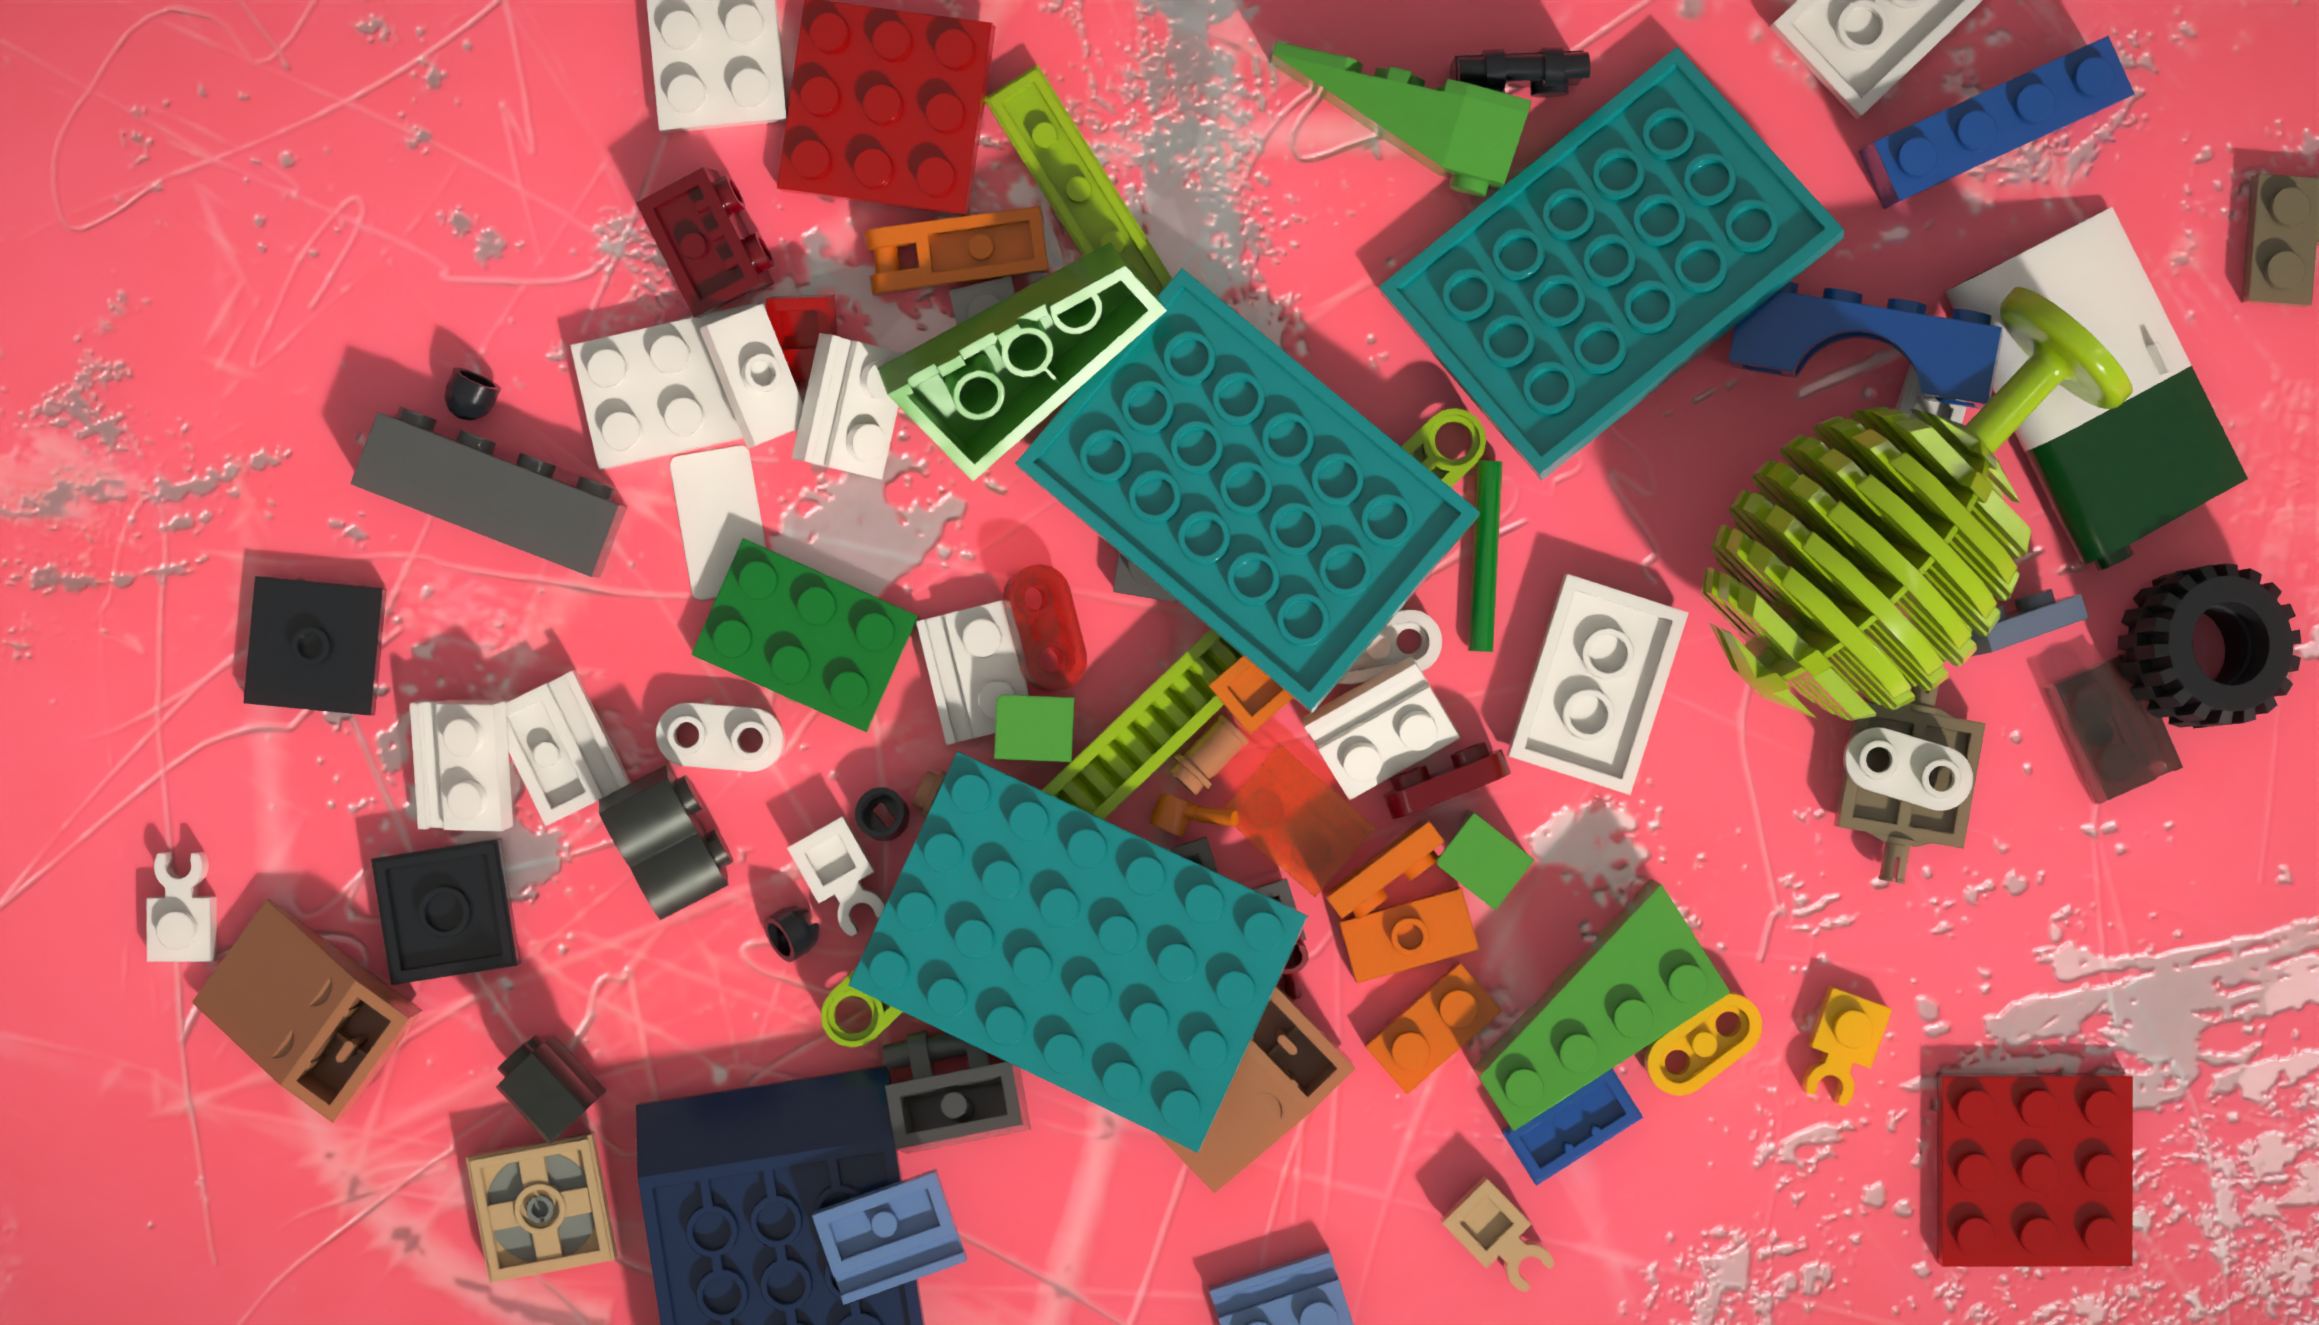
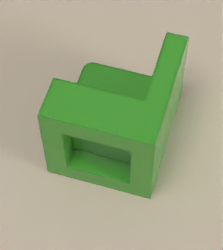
M1000 695L996 701L994 759L1072 762L1075 696Z
M1468 810L1461 819L1465 823L1437 857L1436 864L1487 905L1496 910L1534 862V859L1477 814Z

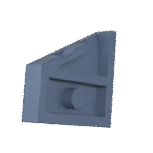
M2051 588L2014 599L2017 610L2006 613L2004 605L1996 606L2001 612L2000 619L1990 634H1987L1986 637L1978 636L1972 630L1971 634L1973 636L1971 639L1977 644V651L1972 656L1992 653L2088 619L2082 594L2055 599Z

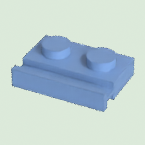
M937 1168L814 1211L812 1214L831 1272L839 1287L843 1305L961 1264L968 1259Z
M1329 1248L1209 1286V1292L1220 1325H1354Z

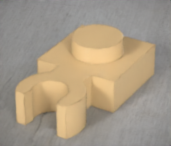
M1485 1175L1440 1218L1441 1223L1486 1269L1500 1256L1504 1260V1269L1508 1279L1514 1287L1522 1292H1527L1531 1288L1527 1280L1519 1274V1265L1523 1259L1536 1257L1548 1269L1555 1265L1552 1256L1542 1244L1531 1240L1523 1241L1519 1237L1532 1225L1531 1222Z

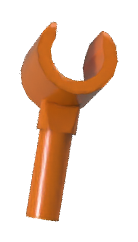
M1163 794L1157 801L1149 823L1167 832L1184 837L1190 820L1199 823L1236 826L1239 821V814L1235 810L1203 807L1170 794Z

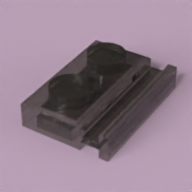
M2126 651L2042 688L2093 804L2104 803L2152 782L2157 777L2168 772L2183 768L2162 718H2155L2146 711L2150 700L2136 701L2129 691L2136 683L2132 676H2122L2119 663L2127 662Z

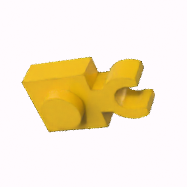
M1828 985L1807 1042L1808 1046L1823 1051V1055L1820 1061L1812 1064L1804 1073L1802 1090L1814 1096L1818 1089V1083L1823 1077L1828 1075L1835 1076L1838 1081V1089L1833 1101L1845 1107L1851 1101L1855 1089L1854 1080L1850 1074L1853 1063L1871 1069L1893 1009Z

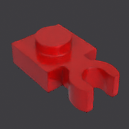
M835 294L773 296L766 298L767 315L786 362H788V367L797 389L801 381L809 382L819 333L837 336Z

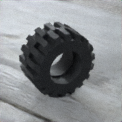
M2228 563L2175 571V573L2162 575L2152 580L2153 587L2141 589L2133 598L2139 608L2129 609L2124 613L2121 623L2129 627L2128 634L2118 636L2117 650H2126L2127 662L2119 663L2122 676H2132L2136 683L2129 689L2136 701L2149 699L2147 712L2155 718L2169 717L2168 724L2181 728L2193 726V729L2242 724L2256 720V715L2269 713L2278 706L2274 697L2288 694L2293 683L2286 676L2288 672L2299 670L2301 657L2293 655V645L2302 643L2300 630L2292 631L2289 619L2296 615L2290 603L2280 605L2277 600L2282 591L2273 582L2260 584L2261 573L2251 568L2238 570V564ZM2203 613L2218 626L2225 644L2223 667L2215 680L2203 672L2193 652L2192 639L2194 628Z

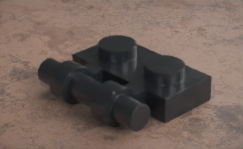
M1542 47L1539 52L1505 54L1504 49L1483 50L1481 55L1455 56L1450 64L1451 80L1470 83L1505 93V88L1530 87V96L1536 98L1568 95L1569 86L1578 85L1583 78L1590 77L1589 52H1584V50L1564 51L1563 47Z

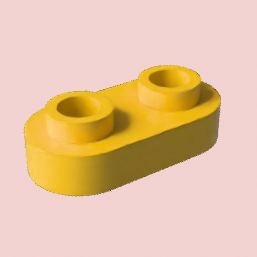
M1735 992L1729 993L1648 1045L1644 1056V1066L1649 1079L1660 1090L1670 1095L1684 1096L1697 1091L1755 1047L1762 1033V1018L1759 1010L1746 997ZM1724 1012H1733L1737 1018L1736 1028L1729 1034H1720L1716 1028V1020ZM1673 1050L1684 1051L1687 1059L1684 1068L1678 1072H1670L1665 1066L1666 1056Z

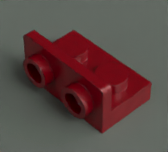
M702 167L636 202L694 318H702L755 289L763 290L774 284L768 271L769 268L775 266L771 252L758 232L749 234L739 214L740 211L746 208L745 202L735 182L728 174L721 177L717 170Z

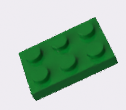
M743 538L691 655L859 730L868 732L919 616Z

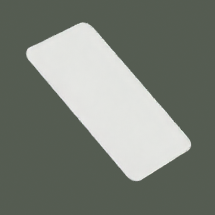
M742 445L676 456L670 462L692 595L698 600L717 597L743 538L766 548L750 452Z

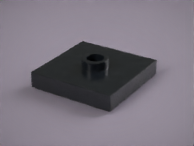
M255 576L243 703L369 716L375 715L387 589Z
M501 838L371 859L391 985L512 967L521 964Z

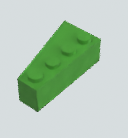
M1109 242L877 369L887 395L974 481L1167 310L1153 287L1123 254Z
M1650 879L1616 919L1613 918L1596 936L1597 939L1553 981V985L1531 1009L1528 1008L1472 1067L1513 1131L1731 993L1661 883Z

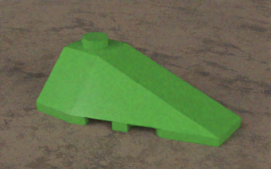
M1277 41L1270 63L1435 174L1451 178L1450 189L1477 197H1486L1488 189L1498 191L1505 184L1532 101L1447 79L1446 85H1438L1437 90L1424 87L1425 81L1414 76V73L1410 70L1392 66L1389 69L1376 68L1374 76L1361 73L1363 64L1352 58Z

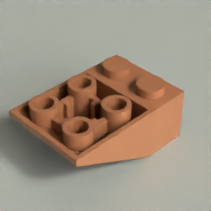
M270 899L265 900L192 1001L205 1016L280 1086L331 1123L341 1119L352 1110L423 1012L417 1005Z
M1277 984L1201 1150L1196 1153L1159 1134L1157 1135L1216 1193L1309 1115L1356 1068L1352 1060Z

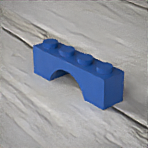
M2108 35L1874 141L1860 150L1859 154L1882 206L1886 209L2025 144L2116 105L2135 95Z
M1791 281L1736 324L1728 359L1733 368L1797 378L1808 361L1828 345L1852 338L1872 339L1893 347L1909 361L1918 376L1924 400L1975 409H1982L1991 399L2003 338L2002 327L1990 325L1992 316L1986 313L1953 309L1952 317L1949 319L1925 315L1926 304L1895 298L1888 299L1887 308L1861 304L1863 295L1860 293L1836 288H1824L1823 297L1821 298L1797 294L1799 284Z

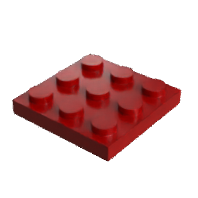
M804 0L777 189L790 193L968 216L996 26L992 22L823 0Z
M1937 1073V1263L1942 1267L2133 1266V1076L2127 1073Z

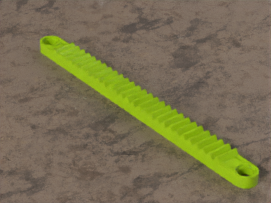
M1458 408L1442 410L1421 426L1401 447L1449 487H1452L1483 455L1486 445L1485 429L1479 419L1469 411ZM1451 422L1464 426L1471 437V446L1467 454L1460 459L1454 460L1441 455L1435 444L1436 432L1442 425ZM1209 629L1084 748L1072 762L1054 777L1042 791L1105 819L1224 705L1207 685L1242 655L1212 629ZM856 968L830 992L823 1002L821 1011L822 1026L829 1038L839 1045L851 1048L864 1046L874 1040L902 1013V1011L848 986ZM856 996L861 997L869 1004L872 1011V1019L867 1028L862 1031L851 1032L839 1025L835 1012L838 1003L842 999Z

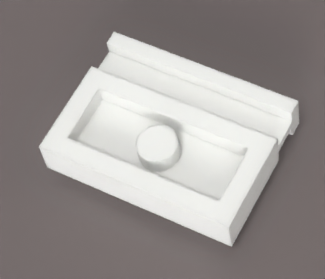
M819 333L791 459L882 480L899 406L887 395L877 368L901 356L903 353L844 339L836 335Z
M1007 599L916 621L946 745L994 734L997 698L1000 695L1030 696Z
M1413 655L1316 709L1313 713L1302 717L1305 730L1312 737L1318 751L1349 800L1460 738L1457 728L1428 680L1423 675Z
M572 670L506 703L508 751L545 826L567 817L631 783L576 670Z
M421 699L409 703L418 829L444 828V830L504 831L513 827L505 700L430 701V699Z

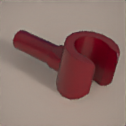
M1300 934L1282 973L1286 993L1293 1000L1300 998L1302 995L1299 971L1308 962V951L1302 934Z

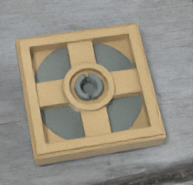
M595 1131L557 1138L550 1144L547 1141L471 1154L466 1157L489 1283L612 1261L618 1257Z

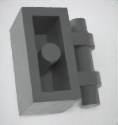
M927 1030L907 1034V1041L883 1045L887 1069L911 1066L913 1080L885 1085L896 1150L910 1154L1031 1130L1021 1068L1009 1062L991 1065L990 1053L948 1033L929 1036ZM963 1055L968 1056L970 1069L935 1076L934 1061Z

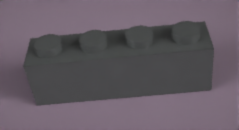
M401 406L396 417L377 412L350 482L351 485L589 577H601L627 510V506L612 501L616 489L583 476L579 477L576 487L552 478L556 469L555 465L521 452L516 464L494 456L492 454L497 443L461 429L456 440L432 432L437 420Z

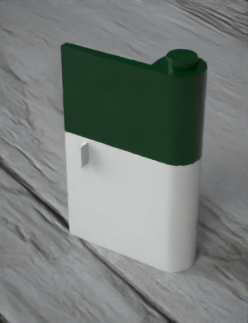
M2113 207L1945 291L1953 309H1965L1989 314L1992 316L1990 325L2002 327L2003 338L1993 384L1995 394L2030 358L2009 334L2000 316L2002 300L2015 287L2032 290L2067 312L2112 354L2130 379L2133 387L2132 394L2119 407L2113 409H2103L2091 405L2059 384L2014 431L2081 565L2094 562L2098 571L2124 561L2134 554L2129 544L2248 479Z

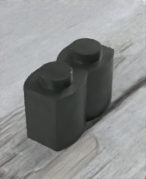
M668 765L599 799V815L611 839L630 867L640 889L660 920L728 886L726 866L733 863L732 855L719 831L714 829L707 833L695 813L701 811L703 805L693 784L686 775L676 779Z
M537 1035L533 1036L497 1068L505 1077L496 1086L497 1090L548 1144L556 1139L607 1091L555 1035L544 1043Z

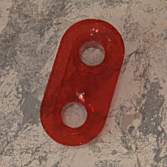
M1038 564L1020 569L1009 578L1005 585L1003 604L1021 673L1031 686L1041 691L1054 692L1070 688L1081 679L1087 666V652L1070 586L1063 574L1051 566ZM1029 587L1036 588L1042 596V604L1038 610L1031 609L1025 601V593ZM1046 648L1051 649L1058 658L1057 667L1053 672L1047 671L1041 663V655Z

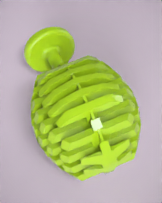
M2015 287L2002 300L2000 316L2009 334L2030 358L1966 426L1917 409H1910L1917 418H1910L1905 412L1889 409L1888 407L1860 409L1852 412V419L1834 416L1816 424L1813 427V435L1817 439L1811 436L1807 438L1804 434L1797 435L1783 445L1780 453L1788 465L1780 461L1776 463L1773 459H1768L1752 476L1753 484L1760 490L1759 494L1754 491L1751 494L1747 489H1741L1729 508L1730 516L1736 521L1735 525L1739 530L1735 528L1731 530L1727 525H1721L1711 546L1712 552L1717 556V562L1727 574L1722 571L1719 574L1711 567H1708V570L1705 568L1701 596L1746 641L1744 646L1731 632L1721 628V631L1715 624L1709 623L1732 669L1759 696L1816 718L1788 690L1791 687L1785 682L1787 681L1805 698L1813 703L1816 702L1822 709L1833 715L1836 714L1839 718L1852 721L1874 717L1876 712L1856 692L1860 691L1867 699L1877 705L1882 704L1886 709H1898L1915 701V695L1910 691L1912 687L1909 684L1915 687L1918 685L1925 691L1933 690L1948 679V671L1942 666L1944 665L1943 661H1949L1953 666H1961L1977 651V644L1971 639L1973 636L1971 634L1972 630L1978 636L1986 637L2000 619L2001 612L1995 607L1998 603L1992 595L1999 601H2006L2007 598H2011L2020 575L2016 571L2018 566L2012 558L2020 559V554L2025 557L2032 530L2003 500L2002 492L2012 502L2020 503L1999 460L1993 454L2059 384L2085 402L2103 409L2119 407L2133 392L2130 379L2121 365L2084 326L2040 294L2027 288Z

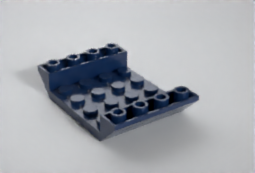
M886 1065L639 1103L636 1105L637 1176L661 1325H925L918 1279L843 1305L839 1287L831 1272L812 1218L814 1211L903 1180L899 1153L895 1148L885 1085L892 1084L890 1070L887 1069Z

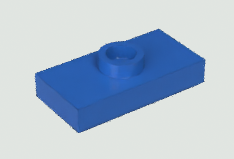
M1612 1068L1517 1130L1513 1131L1509 1125L1504 1126L1500 1130L1537 1186L1644 1117Z

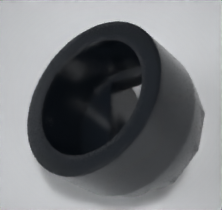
M453 368L446 384L444 399L448 410L458 419L471 421L483 417L490 412L501 391V387L475 372L463 368Z
M878 787L867 791L856 805L855 819L858 827L874 840L891 841L901 836L908 827L910 816L908 805L900 795L889 788ZM880 803H883L890 815L896 820L889 828L873 811Z
M796 905L782 908L764 920L765 933L771 946L787 962H793L808 953L816 945L819 938V924L814 923L809 926L805 920L811 914L807 908Z

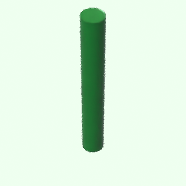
M1479 460L1477 462L1475 508L1480 511V516L1474 522L1468 651L1493 652L1502 461Z

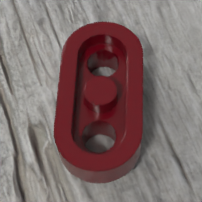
M1481 742L1451 754L1450 758L1453 766L1429 774L1426 765H1422L1390 778L1394 789L1385 793L1383 797L1392 819L1421 811L1511 774L1502 749L1489 752L1486 742Z

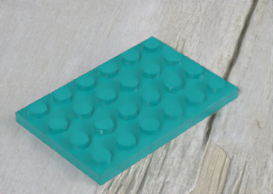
M1676 47L1379 286V290L1386 301L1542 481L1844 238V229L1687 56Z
M1181 268L1158 295L1167 311L1075 392L1015 464L1023 473L1307 710L1313 713L1480 516V511Z
M957 751L848 986L1198 1153L1202 1148L1309 915Z

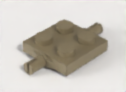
M1918 685L1916 687L1913 686L1912 693L1915 695V701L1894 710L1886 709L1883 705L1867 703L1876 712V715L1874 717L1852 720L1849 740L1857 732L1866 728L1880 727L1957 750L1968 760L1973 772V785L1968 797L1957 807L1938 811L1863 789L1848 777L1845 768H1843L1833 826L1864 831L1885 842L1880 875L1878 876L1880 880L1905 884L1910 846L1918 847L1933 843L1964 849L1986 723L1954 718L1943 710L1935 708L1938 686L1930 691L1922 690ZM1875 747L1867 754L1866 762L1872 771L1881 772L1889 765L1890 757L1884 748ZM1938 766L1930 772L1929 783L1933 789L1942 791L1950 786L1952 775L1948 768Z

